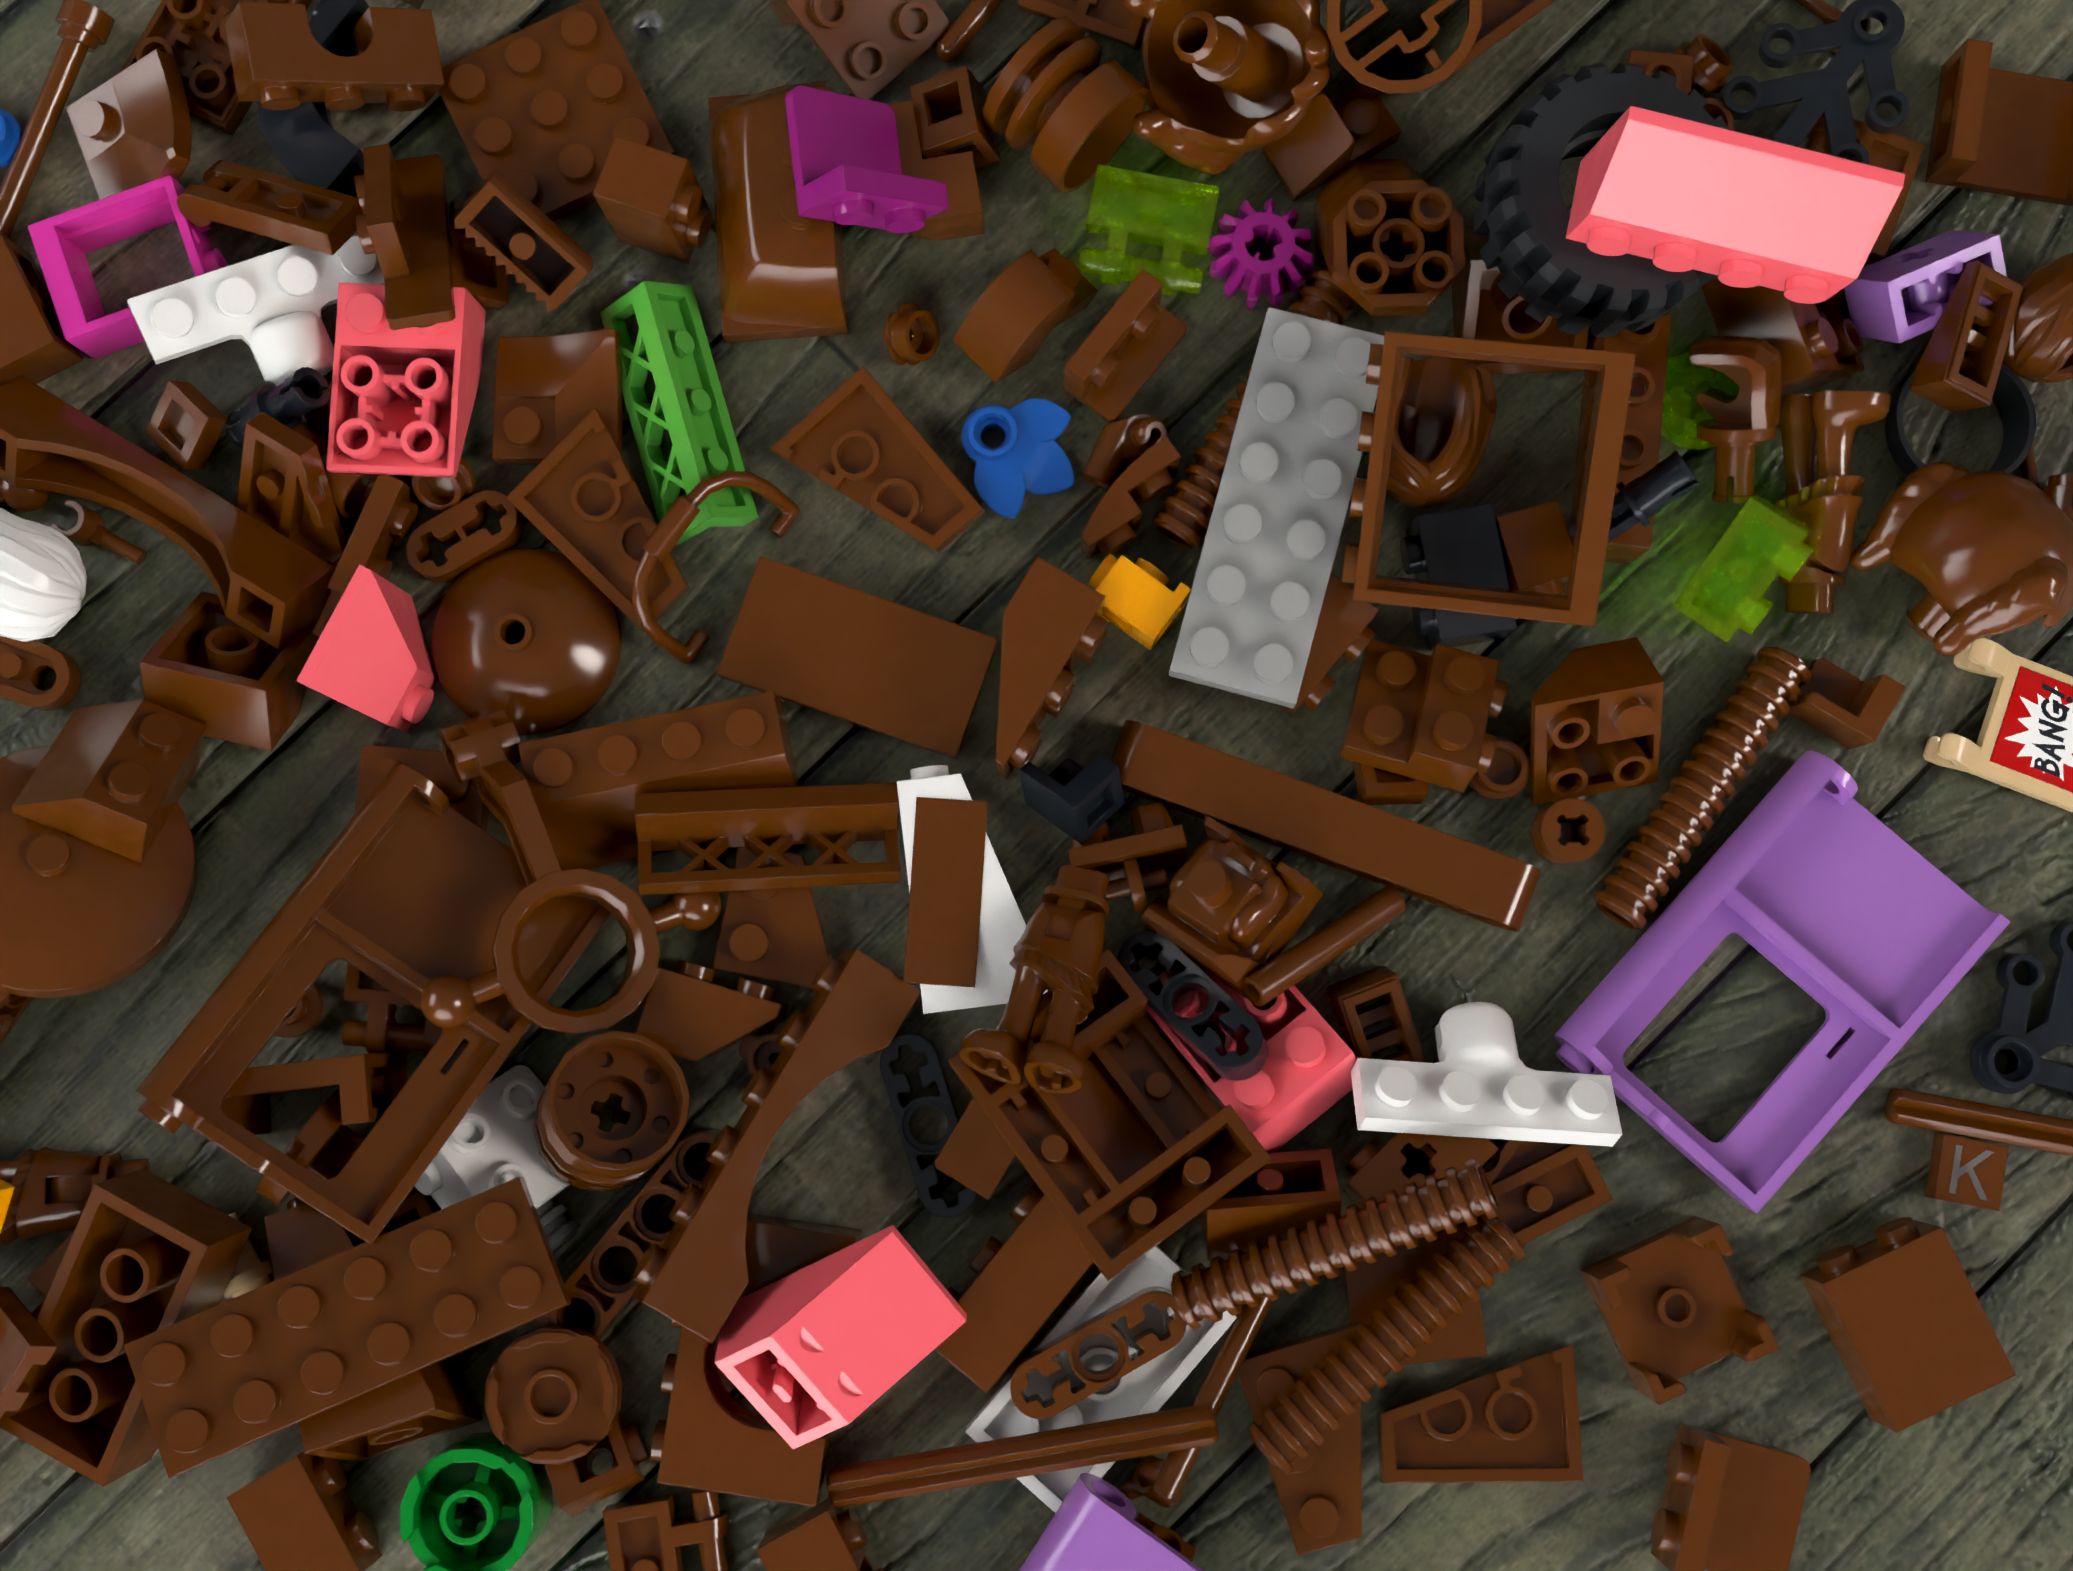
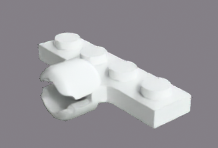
M357 230L334 255L294 244L127 299V303L156 365L230 339H242L249 345L265 382L278 385L302 367L315 369L323 376L333 370L334 346L321 319V311L327 306L337 303L339 283L385 284L376 253H364Z
M1468 1002L1456 1005L1445 1011L1434 1028L1439 1059L1437 1063L1358 1058L1351 1069L1357 1130L1613 1147L1622 1136L1611 1076L1539 1071L1526 1067L1518 1055L1512 1019L1503 1008L1493 1003Z

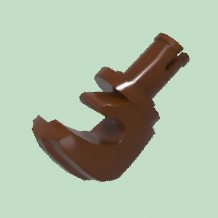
M1729 335L1705 337L1694 341L1691 345V364L1710 367L1723 372L1728 378L1734 380L1739 387V394L1737 396L1728 395L1722 390L1711 387L1701 392L1696 398L1697 402L1714 417L1697 423V438L1709 441V444L1716 446L1715 482L1712 500L1727 503L1728 497L1733 496V503L1751 502L1755 500V445L1776 437V425L1780 422L1782 396L1781 356L1779 351L1766 340L1755 337Z

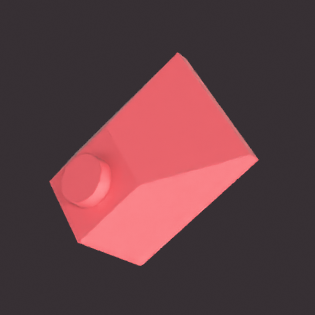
M359 564L296 681L388 726L407 733L412 723L420 722L428 712L434 697V691L431 687L436 680V674L412 595Z

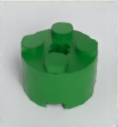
M493 1432L473 1433L463 1437L434 1456L409 1481L400 1505V1535L404 1543L409 1540L415 1556L426 1566L423 1571H508L543 1534L553 1508L552 1485L545 1465L534 1464L519 1457L520 1453L513 1451L508 1444L504 1446ZM471 1497L479 1500L485 1507L487 1514L485 1517L477 1515L479 1505H470L469 1499Z

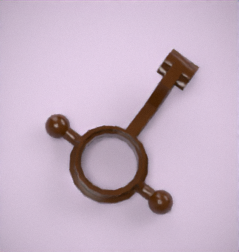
M500 709L439 729L442 752L449 770L452 771L458 783L474 779L482 803L504 825L527 886L517 892L499 917L492 945L495 969L466 980L461 976L453 974L435 977L423 989L420 1000L422 1012L436 1026L444 1028L457 1027L470 1018L474 1012L475 1005L505 994L517 1012L543 1029L576 1035L613 1026L637 1009L654 984L660 957L657 934L679 925L695 931L708 928L719 917L722 908L719 893L717 891L673 894L671 901L648 910L636 892L612 875L582 868L562 871L527 779L513 766L521 761L518 745L520 739L513 721L509 720L505 710ZM568 895L595 900L613 913L625 932L629 954L624 977L612 995L593 1008L579 1011L551 1006L534 994L520 973L517 946L522 926L534 909L551 898Z

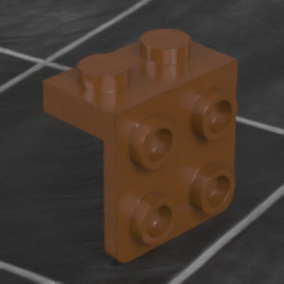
M773 0L769 3L783 24L799 23L853 97L867 100L874 97L942 38L949 29L948 18L935 0Z
M1680 1423L1677 1441L1672 1445L1667 1460L1668 1480L1662 1506L1657 1511L1652 1525L1651 1554L1670 1571H1789L1811 1472L1809 1463L1794 1453Z

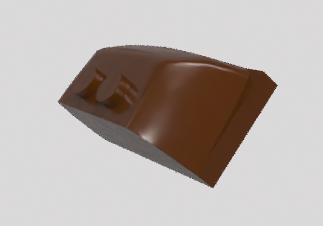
M827 80L783 85L755 94L708 97L722 336L726 343L849 334L841 224L833 221L802 217L798 214L785 104L786 93L799 85L831 92Z

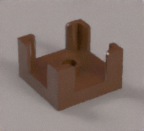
M1697 1216L1580 1269L1636 1390L1658 1405L1687 1392L1685 1384L1677 1379L1730 1354L1751 1362L1780 1349L1765 1318L1747 1310L1721 1254L1729 1257L1733 1255V1250L1721 1225Z

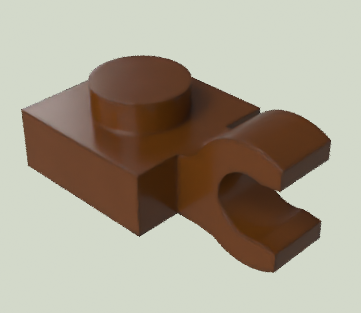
M468 191L466 193L465 201L473 193L472 191ZM453 201L449 210L453 287H464L481 306L498 309L508 303V274H506V266L496 265L495 256H486L485 247H476L475 238H466L465 228L455 229L454 219L457 210L463 203Z

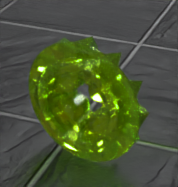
M1690 351L1675 357L1671 356L1667 360L1661 435L1673 444L1683 448L1708 449L1715 446L1709 444V441L1697 438V423L1714 417L1703 408L1689 419L1688 417L1692 411L1690 408L1692 397L1684 393L1685 389L1693 391L1704 380L1708 381L1707 388H1717L1732 396L1739 394V387L1734 380L1728 378L1723 372L1710 367L1691 364Z

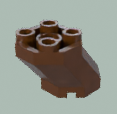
M1403 159L1352 160L1317 196L1314 205L1316 254L1325 261L1331 279L1370 315L1424 314L1463 272L1465 268L1463 216L1452 207L1451 198L1444 191L1433 187Z

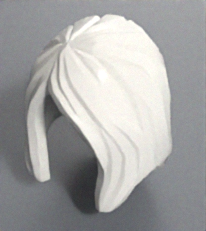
M0 508V636L24 642L56 636L68 621L78 613L85 596L87 574L80 553L73 543L61 532L49 526L20 518Z

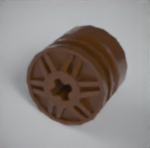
M1067 16L1052 20L1038 30L1015 53L995 81L983 108V121L995 132L1005 133L1006 142L1012 148L1020 151L1034 145L1030 154L1031 165L1056 189L1065 194L1080 188L1093 178L1118 152L1133 132L1131 124L1134 116L1145 111L1148 105L1146 99L1149 90L1115 60L1099 66L1102 58V47L1090 37L1084 38V30Z
M612 1031L587 1037L565 1053L537 1102L533 1131L540 1156L557 1177L578 1189L606 1193L634 1185L656 1167L673 1147L686 1125L690 1095L683 1070L666 1048L643 1035ZM602 1108L613 1112L611 1122L614 1126L609 1132L598 1128L600 1117L597 1115Z

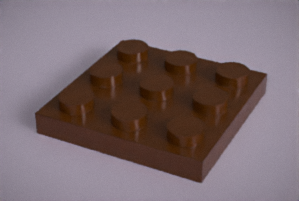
M583 0L442 67L444 85L439 89V93L482 181L496 169L553 222L596 202L593 192L615 135L676 155L599 0Z

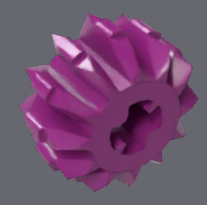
M1272 197L1265 201L1262 212L1257 213L1253 205L1246 199L1240 203L1238 218L1226 213L1222 215L1218 222L1220 234L1210 237L1208 252L1216 257L1210 265L1209 272L1211 277L1215 279L1228 278L1223 289L1226 299L1235 296L1240 290L1247 292L1245 302L1249 309L1256 307L1260 294H1265L1268 302L1276 307L1282 303L1284 297L1283 289L1295 294L1298 293L1304 283L1301 273L1310 271L1314 262V255L1305 250L1312 240L1310 229H1293L1299 216L1296 208L1286 211L1281 217L1274 214L1276 203ZM1254 247L1263 248L1262 255L1267 250L1272 253L1271 259L1265 261L1258 260L1260 253L1257 252L1252 257L1250 250Z

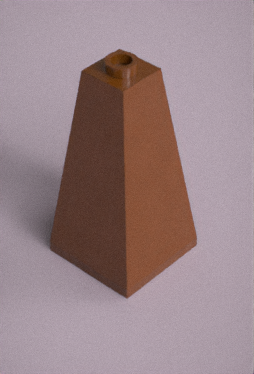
M297 1197L287 1202V1210L264 1217L274 1281L365 1242ZM446 1358L299 1422L304 1454L361 1462L482 1421L483 1419L480 1406L450 1359Z

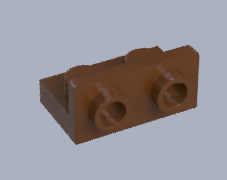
M1145 269L1140 271L1064 365L1063 389L1107 423L1116 421L1186 335V325L1160 305L1163 283Z

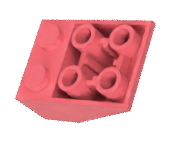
M339 283L326 470L328 472L456 477L482 373L486 310L466 288L453 287L456 316L454 320L436 323L424 328L411 327L392 330L386 318L385 284Z
M1199 967L1260 1026L1268 1046V1057L1265 1065L1256 1075L1240 1081L1223 1078L1148 1005L1146 1011L1220 1105L1225 1108L1230 1104L1267 1153H1275L1353 1090L1351 1069L1357 1059L1348 1045L1295 985L1265 1005L1258 1007L1249 999ZM1165 972L1158 976L1163 986L1170 979ZM1201 991L1186 992L1177 1000L1175 1014L1182 1018H1195L1201 1015L1208 1007L1209 996ZM1221 1022L1213 1030L1219 1035L1227 1053L1234 1051L1239 1056H1242L1248 1051L1245 1040L1240 1042L1234 1040L1224 1030Z
M891 1225L738 1299L721 1328L714 1363L788 1445L795 1449L850 1424L967 1321V1314L895 1226Z

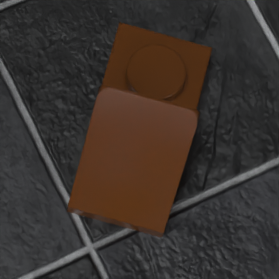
M1362 84L1333 102L1329 100L1324 92L1315 96L1306 114L1295 128L1284 137L1264 146L1262 153L1294 202L1337 177L1352 160H1366L1396 143L1401 130L1375 89Z

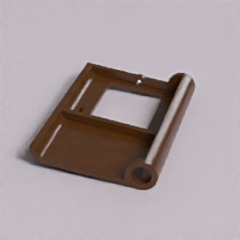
M396 763L136 1089V1092L146 1098V1101L138 1109L142 1114L173 1134L184 1123L370 1245L373 1244L532 1024V1021L513 1008L505 994L475 1005L474 1012L463 1024L452 1028L440 1027L441 1036L341 1172L334 1178L323 1179L227 1117L222 1111V1102L324 969L335 960L348 962L421 1012L420 1000L423 989L435 977L453 974L461 976L466 980L495 969L492 945L499 917L517 892L527 886L514 851L449 807L448 797L434 783L412 768L400 763ZM574 895L551 898L534 909L522 926L517 946L520 973L534 994L546 1002L550 999L610 916L611 912L601 905H595L583 897Z

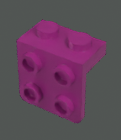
M801 85L786 93L785 104L799 216L833 221L841 225H858L883 229L892 233H909L923 228L924 220L949 208L945 182L902 175L894 111L889 105Z

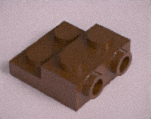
M1372 639L1363 652L1339 758L1463 793L1477 771L1487 772L1494 755L1497 737L1485 733L1488 717L1496 719L1499 715L1506 695L1507 682L1496 679L1499 661L1438 643L1431 656Z

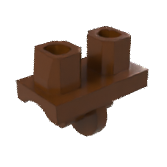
M1161 802L1139 806L1130 812L1135 835L1111 840L1106 821L1082 845L1073 839V849L1068 850L1071 866L1098 871L1108 876L1109 883L1104 896L1106 901L1130 896L1134 913L1147 910L1145 892L1168 887L1165 872L1178 870L1187 861L1185 853L1186 839L1182 824L1173 826V822L1164 804Z

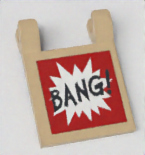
M1986 638L1975 640L1954 656V664L1956 667L1968 672L1997 678L1977 742L1975 744L1971 740L1954 733L1943 734L1942 737L1930 736L1924 749V759L1939 766L1970 773L2073 813V676L2015 655L1992 640Z

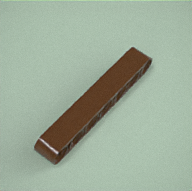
M1125 720L1110 760L1119 766L1122 789L1126 792L1153 802H1161L1164 806L1205 821L1210 816L1235 832L1380 885L1392 886L1399 892L1502 929L1520 932L1541 872L1537 867L1521 860L1144 723Z

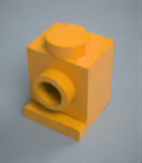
M1111 553L1102 561L1088 583L1096 591L1106 596L1103 616L1150 651L1187 603L1191 589L1182 582L1174 592L1166 587V584L1169 582L1168 577L1156 566L1142 558H1138L1134 564L1123 555L1118 559Z

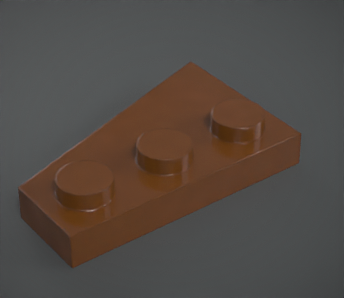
M594 408L506 498L641 631L645 632L638 624L631 601L633 577L645 552L641 547L658 524L600 411ZM672 552L669 553L663 563L658 560L649 579L648 602L652 616L656 621L690 589Z

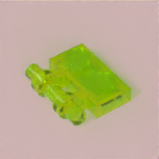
M1098 164L1086 221V232L1109 236L1106 251L1082 247L1078 264L1080 272L1101 276V283L1119 286L1120 280L1132 282L1140 271L1145 269L1163 283L1162 294L1174 296L1175 290L1199 295L1204 270L1180 265L1182 250L1207 255L1220 187ZM1128 240L1164 247L1161 261L1125 255Z

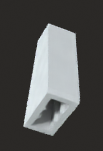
M947 765L914 768L910 770L911 780L897 781L909 893L917 797L972 800L961 773L949 775ZM987 833L985 836L975 988L920 984L923 1014L1007 1004L1009 1001L1016 972L1009 963L1015 956L1013 948L1024 933L1026 924Z

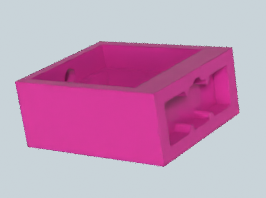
M171 175L28 225L65 340L93 359L139 344L145 340L130 308L107 316L105 315L85 255L86 253L176 221L195 277L228 266L221 252L217 248L213 249L207 230L214 228V222L206 227H199L189 222L180 212L177 206V199L186 189Z

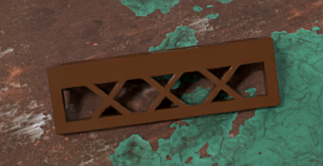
M897 782L635 794L639 895L900 882L901 865L897 834L899 807ZM884 840L886 862L859 863L848 855L846 851L858 841ZM794 844H810L823 854L812 865L794 866L781 856ZM730 847H746L758 856L745 869H728L716 860ZM681 850L693 859L680 872H652V851Z

